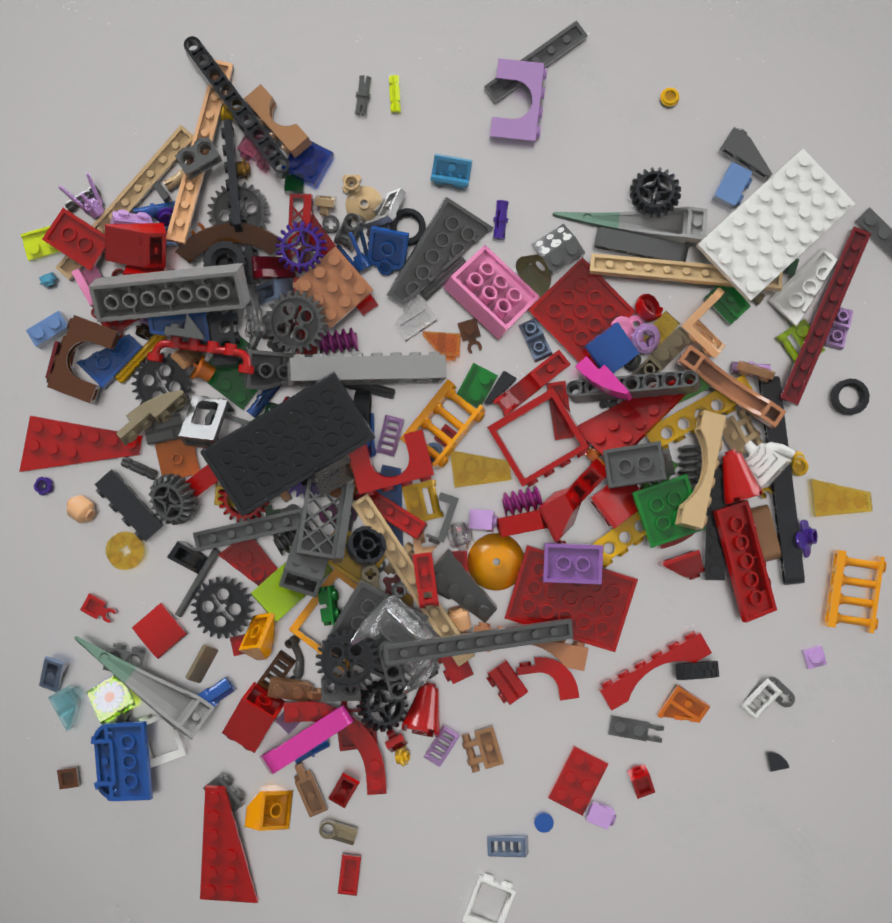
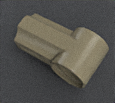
M330 818L321 821L319 834L322 838L333 839L349 845H353L355 842L358 828L335 822ZM329 824L333 827V831L326 833L322 829L323 826Z

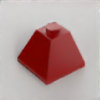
M573 486L554 492L538 508L555 542L559 541L574 525L581 505L579 495L575 492Z
M691 550L658 562L659 566L684 578L689 577L690 580L701 577L700 573L704 572L700 550Z

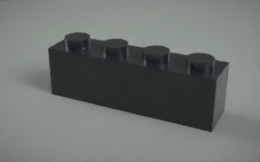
M111 469L94 484L98 488L96 492L103 499L106 497L110 501V508L115 513L119 511L123 516L122 521L128 527L132 526L136 530L134 534L139 540L149 542L166 527L116 470Z

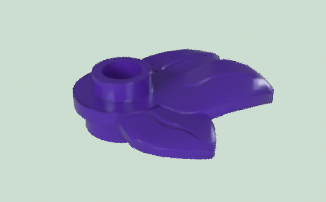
M801 520V530L796 535V545L799 549H803L804 557L808 558L811 553L812 544L817 543L818 534L816 529L809 527L807 520Z

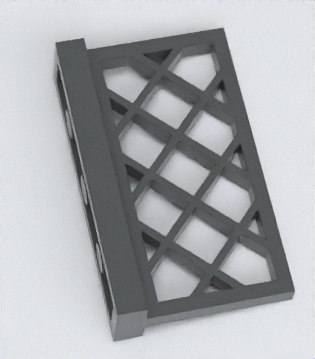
M311 478L307 479L296 554L329 559L336 563L343 561L355 484L347 483L344 485ZM311 484L319 485L322 492L314 496L310 491ZM332 488L341 489L340 496L335 500L328 493ZM323 494L331 501L325 507H322L317 500ZM314 501L320 510L312 515L307 506ZM331 505H334L338 511L337 515L333 518H330L325 511ZM322 512L328 521L320 526L314 517ZM312 520L317 529L309 534L304 526L306 522ZM330 523L335 532L328 537L322 528ZM320 531L325 540L317 545L311 536ZM307 538L314 546L309 551L301 549L302 542ZM328 542L332 547L331 554H325L319 547Z

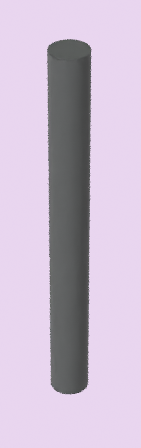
M212 549L175 612V615L178 617L183 616L197 589L220 553L219 550Z

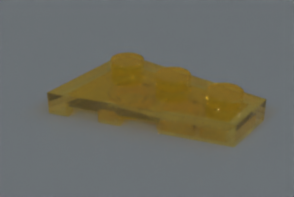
M810 479L814 517L873 511L871 492Z

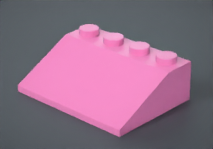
M486 245L459 268L443 287L498 340L540 298L532 288Z

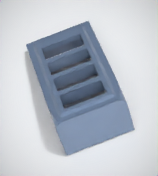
M528 836L487 837L488 856L526 858L529 853ZM494 841H498V851H495ZM502 842H505L506 851H503ZM510 842H513L514 851L510 849ZM518 842H521V851H518Z

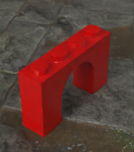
M423 429L404 434L409 454V463L407 468L396 476L382 475L374 468L367 444L349 453L358 493L373 495L375 490L382 489L384 492L394 489V485L401 484L402 487L411 485L413 480L420 479V482L431 480V476L435 473Z

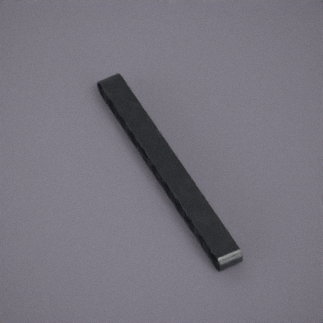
M774 376V379H769L768 382L758 380L759 394L784 409L783 400L779 399L782 393L779 376ZM785 415L776 428L771 429L763 423L765 443L775 442L788 446ZM790 463L771 483L776 532L782 554L780 564L784 585L805 582L802 551L796 545V535L799 532Z

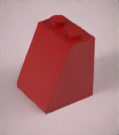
M607 484L589 497L588 500L609 528L615 529L637 512L631 493L644 488L631 485L609 489Z
M253 682L241 698L222 731V734L228 739L237 742L253 753L261 745L283 709V703L286 702L283 699L267 697L268 691Z

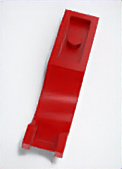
M560 350L556 351L513 387L497 397L493 403H497L500 406L505 417L571 365Z

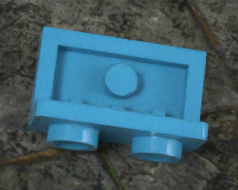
M435 154L430 180L438 185L449 183L453 184L456 188L468 187L473 160Z

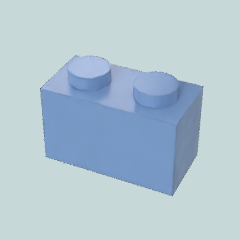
M732 162L712 199L731 209L735 205L739 206L744 198V195H742L744 188L748 189L753 180L750 178L752 172Z
M58 310L28 328L26 332L35 347L42 349L68 332V320L64 313Z

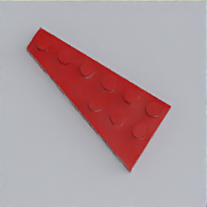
M691 379L687 381V384L694 383ZM672 380L667 385L673 386L676 381ZM687 394L625 400L581 423L578 427L587 442L604 457L603 450L637 445Z

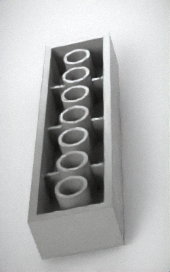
M243 263L96 278L88 286L98 322L245 308L250 301Z
M437 351L429 352V355H421V352H410L409 355L393 352L390 353V356H383V353H371V356H363V353L351 354L352 356L345 357L342 353L332 354V357H324V354H313V357L295 354L287 363L288 387L310 386L335 371L343 385L441 383L447 378L446 355H440V352Z

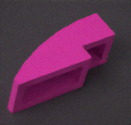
M586 356L575 366L578 373L597 389L617 398L632 399L630 392L605 365L598 369Z

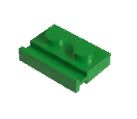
M716 286L704 299L707 300L719 287L725 292L712 305V308L730 326L751 306L734 287Z
M473 362L457 395L470 405L478 408L480 404L484 403L498 375Z

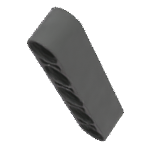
M604 227L597 228L594 247L602 250L641 258L686 262L689 246L686 244Z

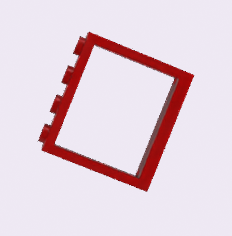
M555 387L487 427L522 487L526 484L528 487H531L539 482L537 480L538 477L544 475L546 478L553 474L555 467L560 465L563 468L571 463L570 458L576 455L580 458L588 453L586 449L590 447ZM553 398L581 446L525 478L498 430Z

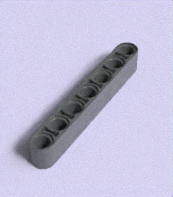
M693 370L616 376L630 392L632 398L694 393L701 387L699 376ZM585 379L573 380L566 385V393L574 403L621 399L599 389L597 392L591 393V390L595 387ZM689 379H695L693 384H687ZM672 380L676 381L673 386L667 385ZM652 382H656V383H657V384H656L654 387H652V388H649V387H648V385H649L650 383H652ZM637 384L635 389H629L630 385ZM575 389H580L579 393L572 394Z

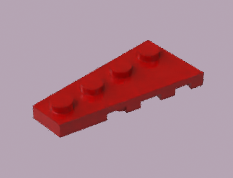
M255 539L231 544L218 554L219 557L258 586L278 569Z

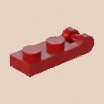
M432 552L413 554L419 607L422 609L433 605V607L439 606ZM431 592L432 597L424 598V593Z

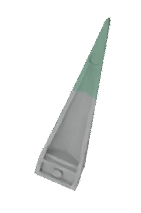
M689 206L674 208L673 212L668 210V215L666 216L660 213L659 218L656 214H653V217L650 218L648 212L643 216L642 211L602 213L553 212L552 216L682 244L685 242L699 244L706 237L708 209Z
M75 636V640L171 727L177 729L192 740L215 709L213 705L200 696L158 678Z

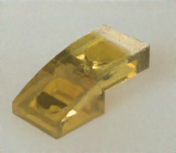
M667 311L653 324L660 332L658 347L680 324ZM644 334V341H645V343H646V339L649 338L650 335H645V334Z

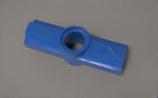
M225 677L211 688H207L199 693L198 696L215 707L219 704V701L234 692L235 689L230 680Z

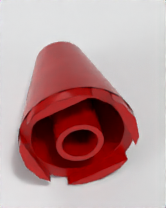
M736 449L725 452V456L722 457L725 504L762 495V489L742 453H737Z
M425 682L424 685H420L403 721L401 730L407 732V729H411L413 734L433 737L434 733L436 737H439V689L435 688L436 684Z

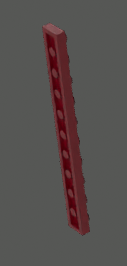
M853 226L781 393L780 400L795 406L799 405L871 233Z

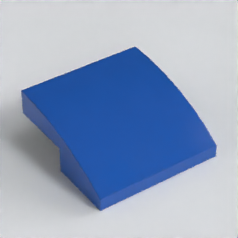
M618 322L611 325L602 334L597 335L584 346L599 368L605 365L612 373H615L639 354Z

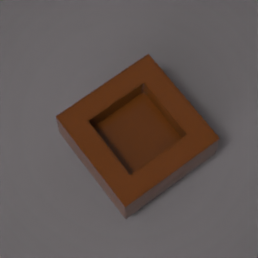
M78 767L57 770L59 789L80 786Z

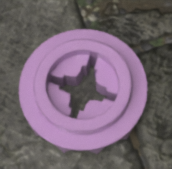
M641 323L640 326L635 327L634 333L631 334L632 343L638 352L643 354L653 352L660 343V332L655 325L650 323ZM644 333L645 335H650L649 338L646 339V343L645 341H640L641 338L644 337Z

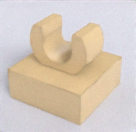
M323 195L315 197L314 206H321L320 215L328 216L329 207L335 206L336 197Z

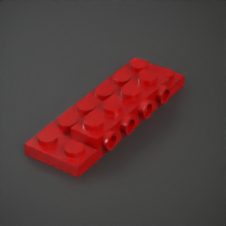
M742 500L713 511L742 622L747 623L777 611L771 588V580L767 573L766 561L763 558L756 531L757 527L753 520L749 501Z

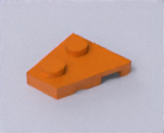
M677 684L657 713V716L659 718L667 717L675 718V720H689L690 722L700 723L709 710L710 705Z

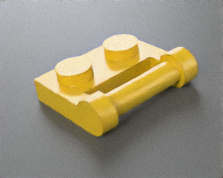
M435 479L402 487L407 511L422 521L444 517L438 502ZM422 488H428L433 510L432 514L427 513Z

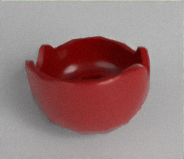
M642 294L636 300V313L644 321L652 322L662 316L663 308L660 307L655 296Z

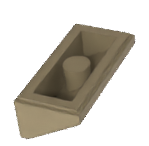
M207 643L203 644L185 676L186 679L201 683L218 649Z

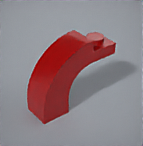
M533 656L534 664H531V661L520 662L519 666H516L517 676L532 673L550 675L557 684L560 701L579 698L576 680L561 662L546 656Z

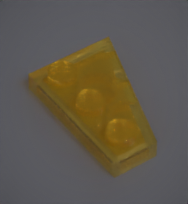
M453 451L450 454L455 488L512 480L510 465L506 460Z

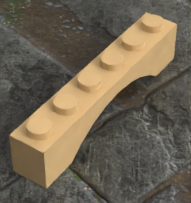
M703 410L697 415L694 432L701 448V474L694 491L679 505L675 525L700 530L707 524L708 516L706 512L712 500L710 492L715 485V470L719 466L718 453L722 449V434L727 427L725 415Z

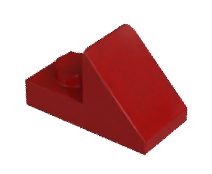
M343 772L328 799L345 808L360 782Z

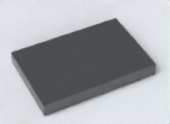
M661 441L603 450L609 489L667 480Z

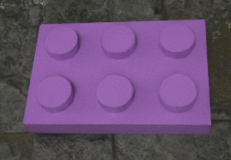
M545 543L543 582L602 584L603 545Z

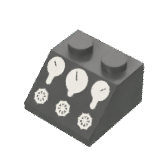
M564 224L531 244L537 254L543 257L551 276L574 263L585 254L577 238Z

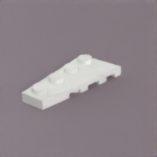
M823 247L782 287L781 292L778 291L769 299V303L797 328L836 265L837 259Z

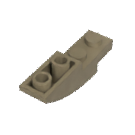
M678 327L631 375L660 373L692 340ZM632 384L629 388L635 389L637 384Z
M178 390L159 395L142 403L126 415L129 422L116 435L126 446L128 443L133 442L143 430L148 429L153 421H156L159 425L168 421L175 411L185 406L188 401L184 391Z

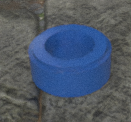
M542 812L535 817L534 825L539 832L546 833L553 828L554 821L550 814Z

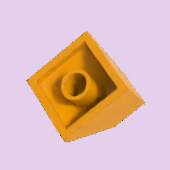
M266 613L252 617L239 651L257 661L265 660L270 656L272 652L271 647L274 642L275 614Z
M260 791L246 807L244 827L258 831L289 829L293 791Z

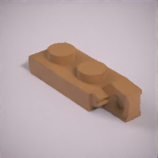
M271 676L267 697L294 701H321L322 694L321 688H314L313 684H309V681Z
M302 762L294 766L297 775L294 776L295 785L309 817L311 818L327 811V805L311 770L306 771Z

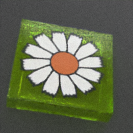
M115 675L86 692L102 725L136 705L129 688Z

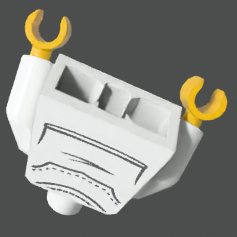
M749 441L743 447L750 455L746 462L762 489L763 494L761 497L764 499L767 498L764 491H769L772 494V488L769 485L792 462L789 458H793L794 462L798 465L801 462L796 460V457L802 456L805 458L801 451H794L784 444L775 442L761 443L757 447L752 441Z

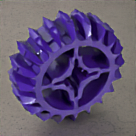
M301 221L300 227H298L297 222H293L294 229L287 225L286 228L289 232L286 233L284 230H281L280 232L284 237H277V240L282 241V243L275 244L276 248H281V251H277L276 255H283L279 262L287 261L284 264V268L292 265L291 272H294L296 267H298L299 274H302L303 268L305 272H308L309 266L315 269L314 263L320 264L319 257L324 258L325 256L321 254V251L328 250V248L322 247V244H326L327 240H320L324 234L322 232L316 234L319 230L318 227L311 230L312 223H309L305 228L304 221ZM299 232L297 241L287 244L289 238ZM305 232L313 236L316 246L307 244ZM302 242L304 246L309 247L310 249L306 248L305 250H303L302 253H300V250L292 247H297ZM287 250H294L296 252L298 263L293 262L289 258ZM316 251L314 257L304 263L305 255L308 252Z

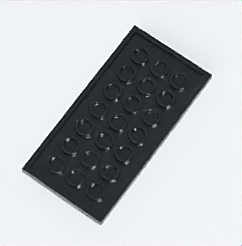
M333 371L204 448L200 453L243 517L375 439V435L341 380Z

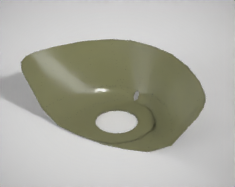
M538 254L520 257L516 261V270L519 277L542 297L551 285V274L546 262ZM537 261L543 264L545 267L544 271L538 268L536 265Z

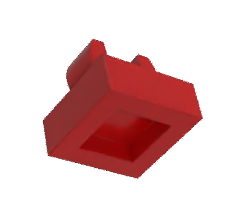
M395 730L386 732L389 740L384 743L391 753L408 744L402 733L397 735Z

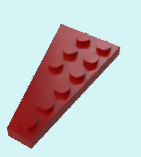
M30 416L19 472L141 455L144 436L138 435L133 442L125 446L116 435L118 431Z
M206 785L200 900L258 903L259 900L255 893L253 879L249 872L247 858L238 834L226 786Z

